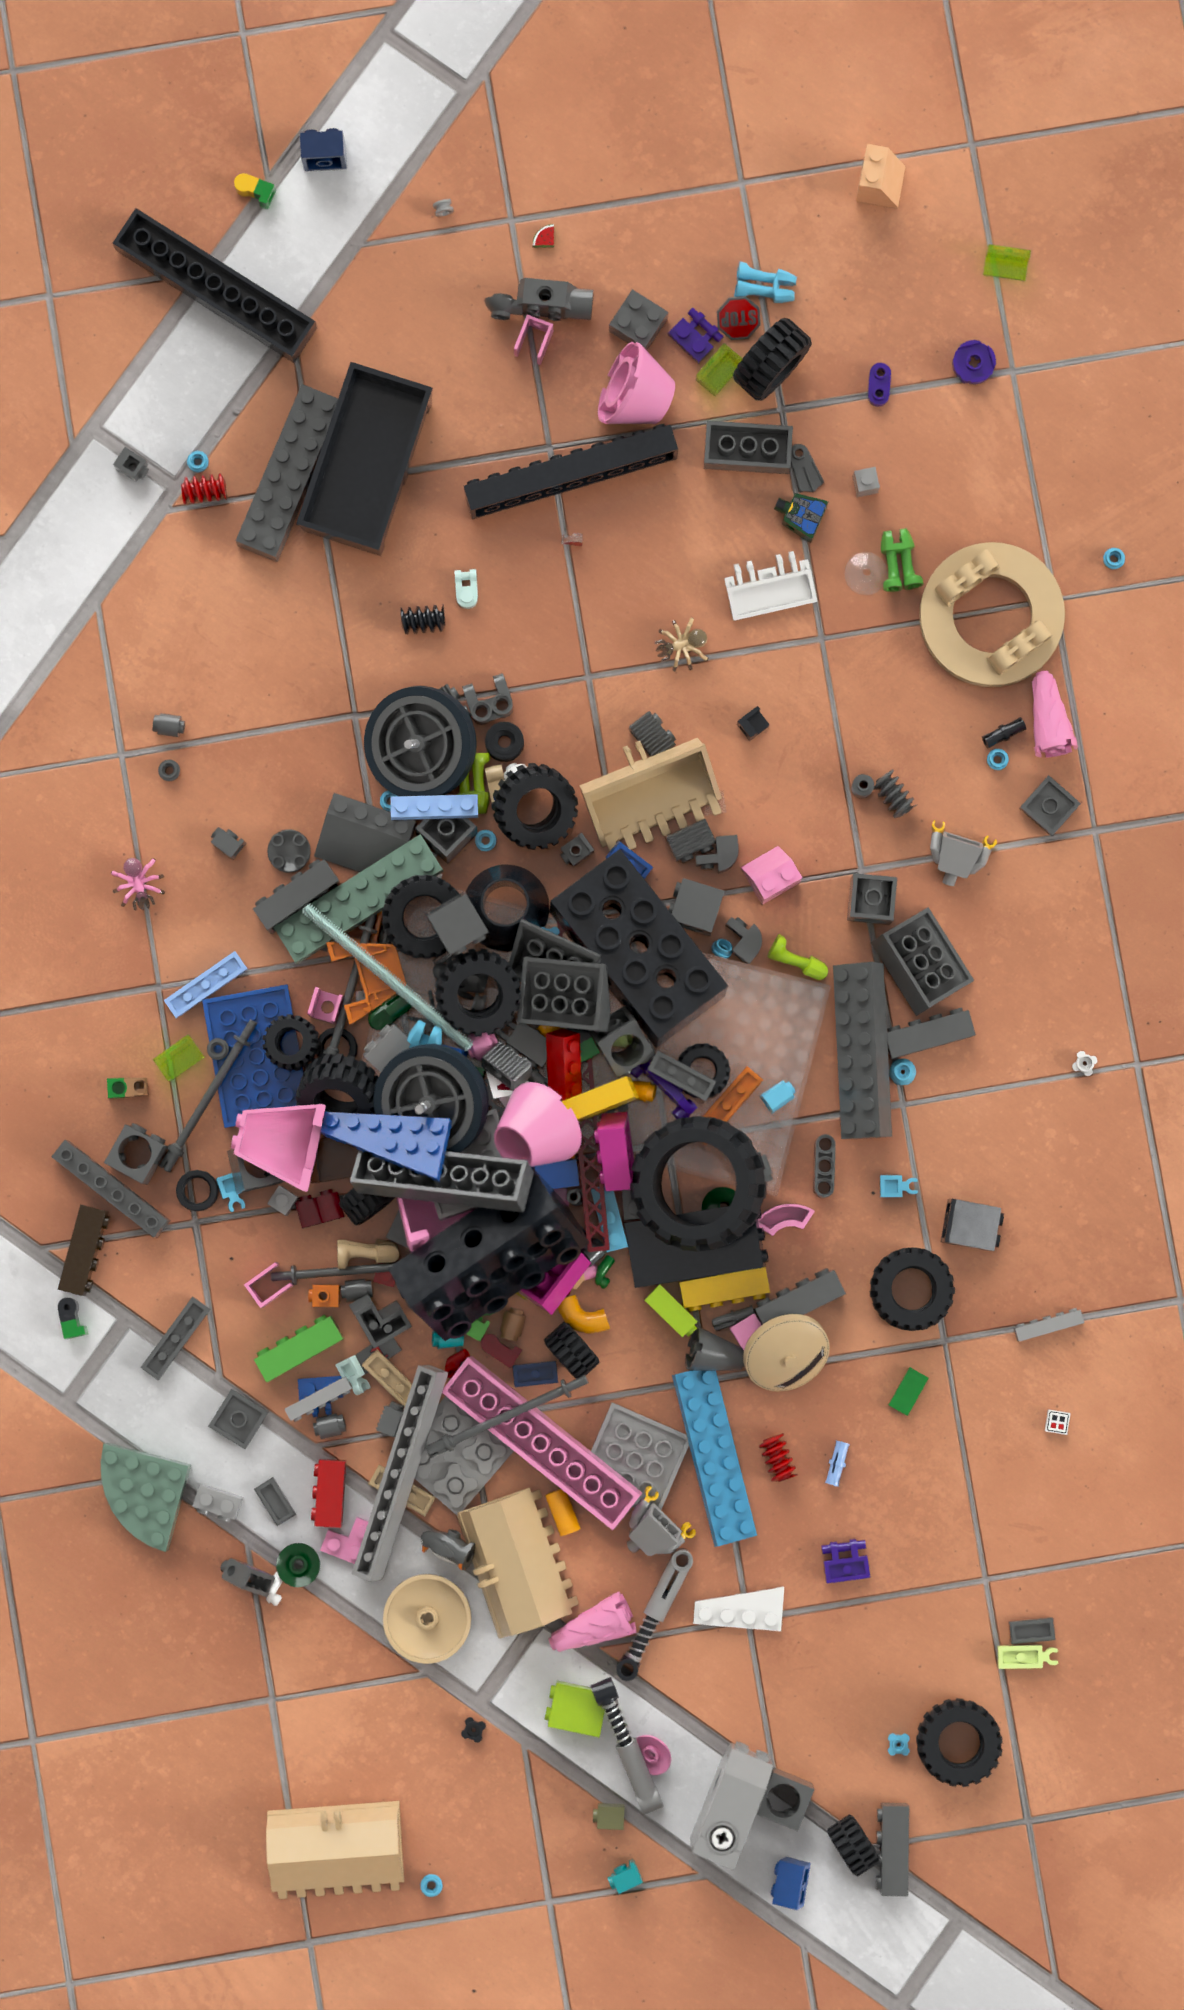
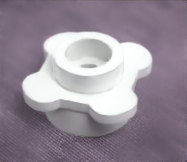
M1080 1051L1077 1053V1060L1073 1063L1072 1068L1074 1071L1083 1072L1085 1076H1090L1093 1073L1094 1064L1097 1063V1058L1085 1054L1084 1051Z

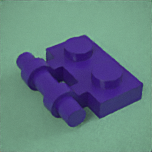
M692 308L687 314L693 320L688 323L682 318L668 332V335L699 364L714 348L709 341L713 338L719 343L724 336L718 332L719 329L715 325L712 326L705 319L706 316L702 312H697ZM698 325L707 332L704 336L695 329Z
M851 1539L845 1543L830 1542V1545L821 1546L822 1554L831 1553L832 1560L823 1561L826 1583L870 1578L868 1556L858 1555L859 1549H866L865 1540L856 1541V1539ZM851 1551L852 1557L839 1559L838 1552Z

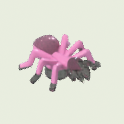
M135 858L127 859L123 869L128 876L115 871L111 872V875L128 881V884L120 885L118 888L113 889V893L133 887L125 895L121 903L122 907H125L128 899L134 892L137 893L135 900L132 902L135 911L137 910L136 902L140 909L144 910V904L149 909L150 902L148 898L155 905L153 897L145 893L144 889L165 894L164 890L146 885L148 881L164 878L163 874L152 875L147 878L145 876L147 870L156 862V859L153 858L145 865L143 870L139 860Z

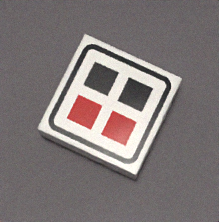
M1048 1409L1045 1431L1067 1435L1070 1413Z

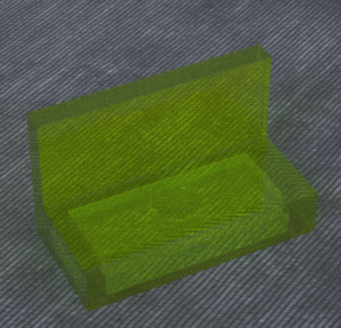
M989 244L986 250L983 275L1025 281L1031 250Z

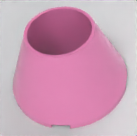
M630 342L620 352L607 375L611 379L607 389L602 388L598 404V418L605 424H657L662 420L672 402L675 381L640 343Z
M535 1082L523 1083L512 1092L494 1133L495 1146L502 1158L527 1160L529 1165L534 1167L566 1161L578 1152L581 1145L579 1123L572 1109L568 1110L560 1101L562 1097L545 1085Z

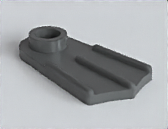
M802 444L792 446L791 464L799 492H815L824 483V480L807 447ZM797 450L803 452L801 457L796 456L795 452Z

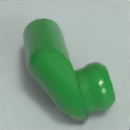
M606 1255L597 1267L595 1284L599 1285L602 1289H605L610 1283V1279L605 1277V1275L615 1262L609 1255Z

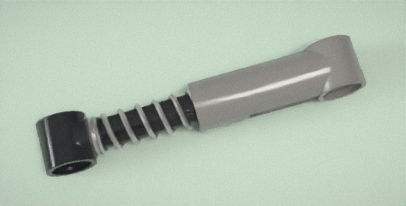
M679 1548L672 1553L644 1610L647 1616L645 1619H642L644 1622L642 1626H639V1632L635 1633L637 1636L635 1640H632L633 1644L629 1647L630 1650L623 1654L622 1658L617 1662V1675L624 1681H631L637 1676L641 1665V1655L646 1652L645 1647L649 1645V1639L653 1638L652 1633L656 1631V1625L660 1624L659 1621H664L692 1567L693 1557L687 1549ZM680 1554L688 1557V1562L684 1566L676 1563V1557ZM677 1570L678 1572L669 1590L666 1589L674 1571ZM625 1663L631 1664L634 1668L633 1672L624 1674L621 1671L622 1665Z
M609 1677L590 1685L598 1706H602L606 1711L605 1715L608 1716V1722L611 1723V1729L614 1730L613 1735L616 1736V1742L618 1743L616 1749L633 1787L642 1814L645 1815L664 1807L636 1738L630 1737L631 1731L627 1730L628 1724L624 1722L625 1717L621 1715L622 1710L619 1709L620 1704L617 1700L619 1696L612 1678Z

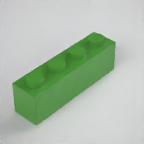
M323 1315L314 1320V1326L307 1328L305 1325L296 1330V1336L288 1339L286 1336L276 1342L277 1347L271 1350L266 1347L257 1353L258 1357L254 1361L266 1383L345 1339L333 1317L329 1316L327 1318L326 1315Z

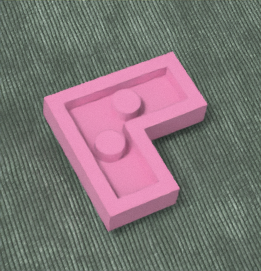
M356 1517L349 1537L328 1529L320 1551L355 1564L368 1521Z

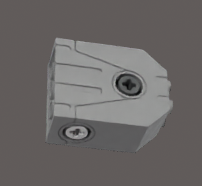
M738 1741L735 1744L730 1742L690 1836L693 1854L732 1870L736 1867L773 1769V1763L769 1754L757 1750L756 1753L750 1751L748 1745Z

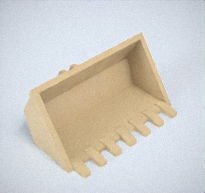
M698 738L647 758L641 742L637 741L635 742L636 749L641 756V760L634 762L630 748L625 746L623 750L629 766L580 785L585 805L593 821L601 846H608L609 851H611L618 840L625 839L629 849H635L637 846L633 835L639 832L642 833L646 843L652 842L654 839L649 828L656 825L659 826L663 836L669 835L671 832L666 821L674 818L679 828L683 829L687 827L683 814L691 811L696 822L704 819L701 807L708 804L713 815L721 814L718 800L722 799L706 746Z
M530 1488L457 1513L466 1544L475 1543V1554L472 1559L475 1568L473 1573L477 1575L480 1582L477 1585L478 1588H482L498 1638L513 1636L542 1627L572 1614L571 1608L578 1605L577 1597L574 1596L568 1599L565 1592L566 1589L572 1587L571 1579L562 1581L559 1575L560 1571L566 1569L565 1562L555 1563L553 1554L560 1551L559 1544L549 1545L547 1536L554 1533L553 1527L550 1525L543 1528L541 1518L548 1516L547 1509L544 1507L537 1510L534 1502L542 1498L540 1490L531 1492Z
M399 1801L272 1810L267 1812V1866L270 1875L271 1891L277 1892L279 1899H286L287 1891L296 1890L298 1898L306 1897V1889H315L316 1896H324V1888L334 1887L335 1895L344 1894L343 1887L352 1886L354 1893H362V1885H371L373 1892H380L381 1884L390 1883L391 1890L394 1891L400 1889L399 1882H404Z

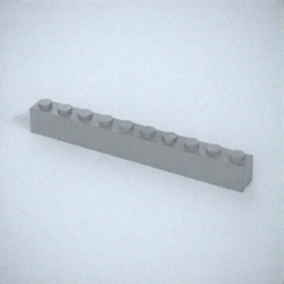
M418 1365L352 1571L353 1575L369 1582L383 1579L447 1379L448 1372L431 1365Z

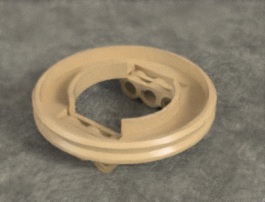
M989 542L965 547L949 556L937 567L924 589L919 617L924 642L933 658L943 669L954 677L973 685L1001 687L1028 678L1048 661L1055 651L1063 632L1065 608L1060 587L1044 563L1022 548L1005 543ZM989 576L1007 580L1018 587L1026 597L1031 613L1030 626L1023 629L1009 642L1004 643L994 653L983 652L968 645L959 635L953 620L954 602Z

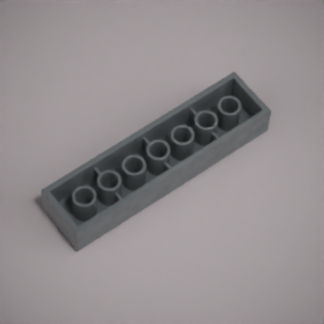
M301 384L236 538V543L239 547L278 562L306 496L338 398Z
M863 962L833 965L841 1139L892 1137L884 963Z
M359 1150L350 1183L356 1192L361 1194L524 1212L534 1172L527 1160L446 1152L440 1182H437L426 1175L422 1176L411 1169L402 1168L375 1157L369 1152Z

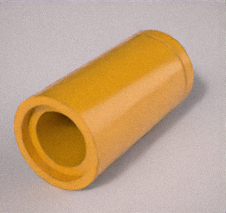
M558 1489L545 1495L560 1537L581 1529L570 1498L565 1491Z

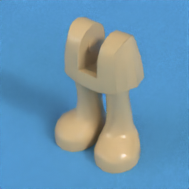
M376 1239L375 1244L337 1240L338 1269H345L349 1260L356 1257L376 1260V1263L395 1262L399 1257L398 1246L393 1241Z

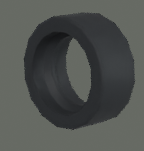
M335 1027L325 1030L318 1038L321 1041V1046H318V1050H320L317 1055L318 1057H324V1045L333 1036ZM343 1029L342 1037L348 1041L350 1046L347 1057L350 1055L356 1058L358 1050L356 1039L349 1031Z
M201 1170L189 1171L182 1175L176 1187V1194L180 1204L192 1211H204L210 1208L217 1200L219 1193L215 1178L208 1172ZM193 1178H202L210 1186L209 1197L202 1203H192L185 1196V1186Z

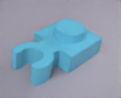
M232 1173L216 1178L222 1199L229 1198V1211L234 1212V1202H238L241 1209L245 1208V1202L236 1193Z
M880 1175V1197H902V1191H906L908 1194H917L918 1190H911L909 1184L911 1182H918V1179L909 1178L902 1182V1175Z

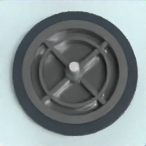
M410 686L388 695L373 710L365 729L364 752L372 774L391 793L397 796L446 795L458 787L471 770L476 754V733L468 712L453 696L433 687Z
M424 1044L408 1048L391 1059L377 1079L374 1090V1110L376 1115L450 1118L452 1125L446 1152L461 1153L466 1150L480 1135L487 1120L489 1108L488 1093L480 1072L467 1057L450 1047Z

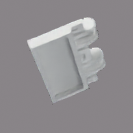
M788 552L792 572L785 573L781 555H775L779 576H777L776 568L770 567L757 570L759 578L757 581L752 561H747L746 567L750 581L745 583L742 581L739 564H734L737 585H735L733 576L724 578L733 620L817 602L809 560L799 561L801 571H798L794 552Z

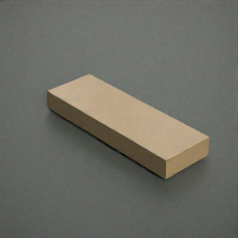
M376 1349L362 1363V1366L405 1408L412 1383Z
M378 1465L368 1485L379 1490L385 1471L383 1466ZM413 1484L406 1506L426 1516L436 1497Z

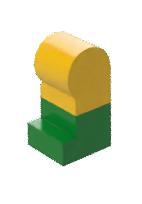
M245 173L239 174L234 180L236 191L240 196H251L258 199L260 207L269 209L276 192L274 184Z

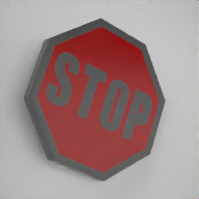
M746 296L729 297L717 310L718 329L731 340L748 339L760 326V308Z

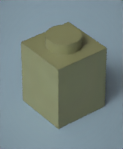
M598 1803V1809H593V1823H597V1829L624 1830V1804Z

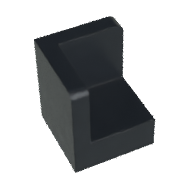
M757 706L739 719L737 726L747 739L751 741L767 729L769 723L761 714L759 706Z

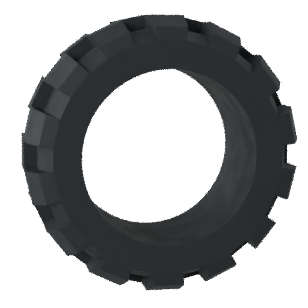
M701 1116L679 1118L666 1123L658 1131H654L643 1142L645 1145L640 1153L636 1154L631 1168L633 1170V1183H630L631 1199L636 1203L638 1209L636 1213L645 1227L648 1226L655 1233V1237L667 1245H673L681 1248V1250L698 1252L717 1249L731 1244L742 1237L743 1233L755 1223L761 1213L760 1208L763 1199H766L767 1182H765L764 1169L766 1168L761 1154L757 1153L752 1145L753 1141L742 1130L736 1129L728 1122L717 1118ZM694 1142H703L720 1150L730 1161L736 1177V1191L730 1207L720 1218L707 1225L692 1224L679 1218L667 1205L662 1191V1175L668 1160L677 1150Z

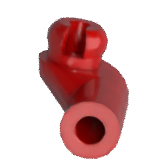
M466 1348L447 1359L444 1370L448 1372L447 1378H452L460 1368L461 1362L470 1357Z

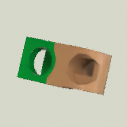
M107 1078L108 1099L148 1096L147 1078Z

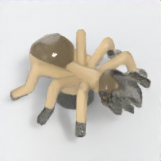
M690 618L685 633L682 635L676 621H672L678 640L668 631L659 629V633L669 637L673 644L664 640L656 641L655 645L663 643L657 647L656 652L663 651L658 654V657L668 655L661 659V662L670 659L673 651H677L673 665L674 672L677 670L681 652L686 657L689 670L693 669L688 654L692 651L703 660L708 661V657L696 649L706 644L707 634L701 629H695L689 634L694 618Z

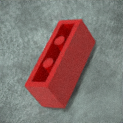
M566 1029L546 1033L548 1087L562 1097L560 1099L562 1101L582 1094L580 1033Z
M319 1459V1463L314 1465V1477H318L317 1486H313L312 1499H316V1508L311 1510V1521H315L314 1526L342 1527L347 1460Z

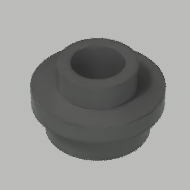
M165 760L159 765L158 773L163 780L174 781L180 774V767L173 760ZM168 767L173 768V773L170 775L166 774Z
M215 1038L208 1043L207 1053L212 1059L222 1060L228 1055L229 1046L225 1040ZM217 1045L222 1047L220 1053H215L214 1051Z

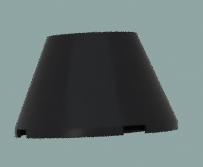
M509 864L490 867L479 873L466 889V895L488 930V933L484 934L486 938L480 943L490 949L512 951L522 919L540 928H545L550 910L547 892L541 881L525 868ZM513 887L524 895L527 906L519 920L511 924H498L488 918L484 911L485 901L495 889Z

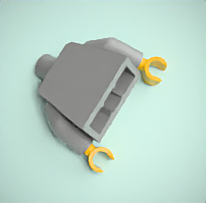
M934 820L930 843L932 858L938 864V870L945 872L942 882L949 886H955L958 876L967 879L969 874H975L986 865L991 849L997 844V840L995 839L992 845H989L987 843L989 836H986L982 843L948 833L944 831V821L942 828L938 829L935 827Z
M648 1486L644 1492L646 1497L639 1501L632 1512L629 1522L631 1528L629 1538L631 1540L627 1542V1547L633 1553L641 1549L647 1556L671 1554L685 1542L686 1537L693 1538L696 1531L692 1529L686 1533V1530L691 1527L689 1522L684 1523L680 1530L654 1503L650 1505L649 1502L656 1500L659 1493L656 1491L654 1496H648V1492L652 1488V1486Z

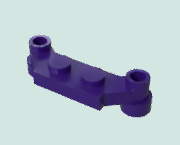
M651 1061L639 1064L630 1072L632 1076L638 1078L644 1073L677 1105L671 1112L676 1119L687 1118L698 1108L693 1101L685 1099L682 1094L683 1090L680 1087L648 1071Z

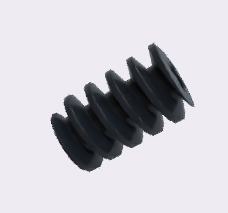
M444 604L441 611L438 610L436 605H434L432 611L429 610L428 605L425 606L424 612L417 606L415 613H413L411 607H408L407 613H404L401 607V623L405 634H409L410 628H412L414 634H417L419 627L422 633H426L427 627L434 633L436 626L440 632H443L445 626Z

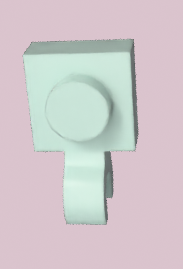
M355 1355L336 1364L341 1377H347L356 1396L371 1388L369 1382L361 1377L365 1373Z

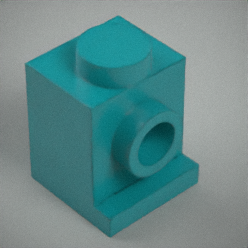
M634 1859L629 1860L630 1865L627 1867L626 1864L613 1869L614 1873L607 1877L612 1890L617 1889L618 1894L643 1883Z

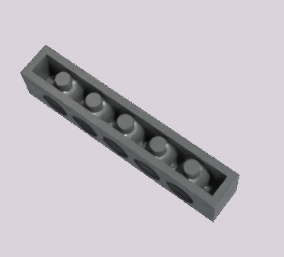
M64 1140L51 1156L154 1238H157L171 1221L69 1140Z

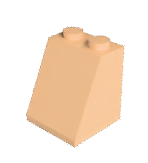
M867 144L856 201L898 209L905 165L888 147Z

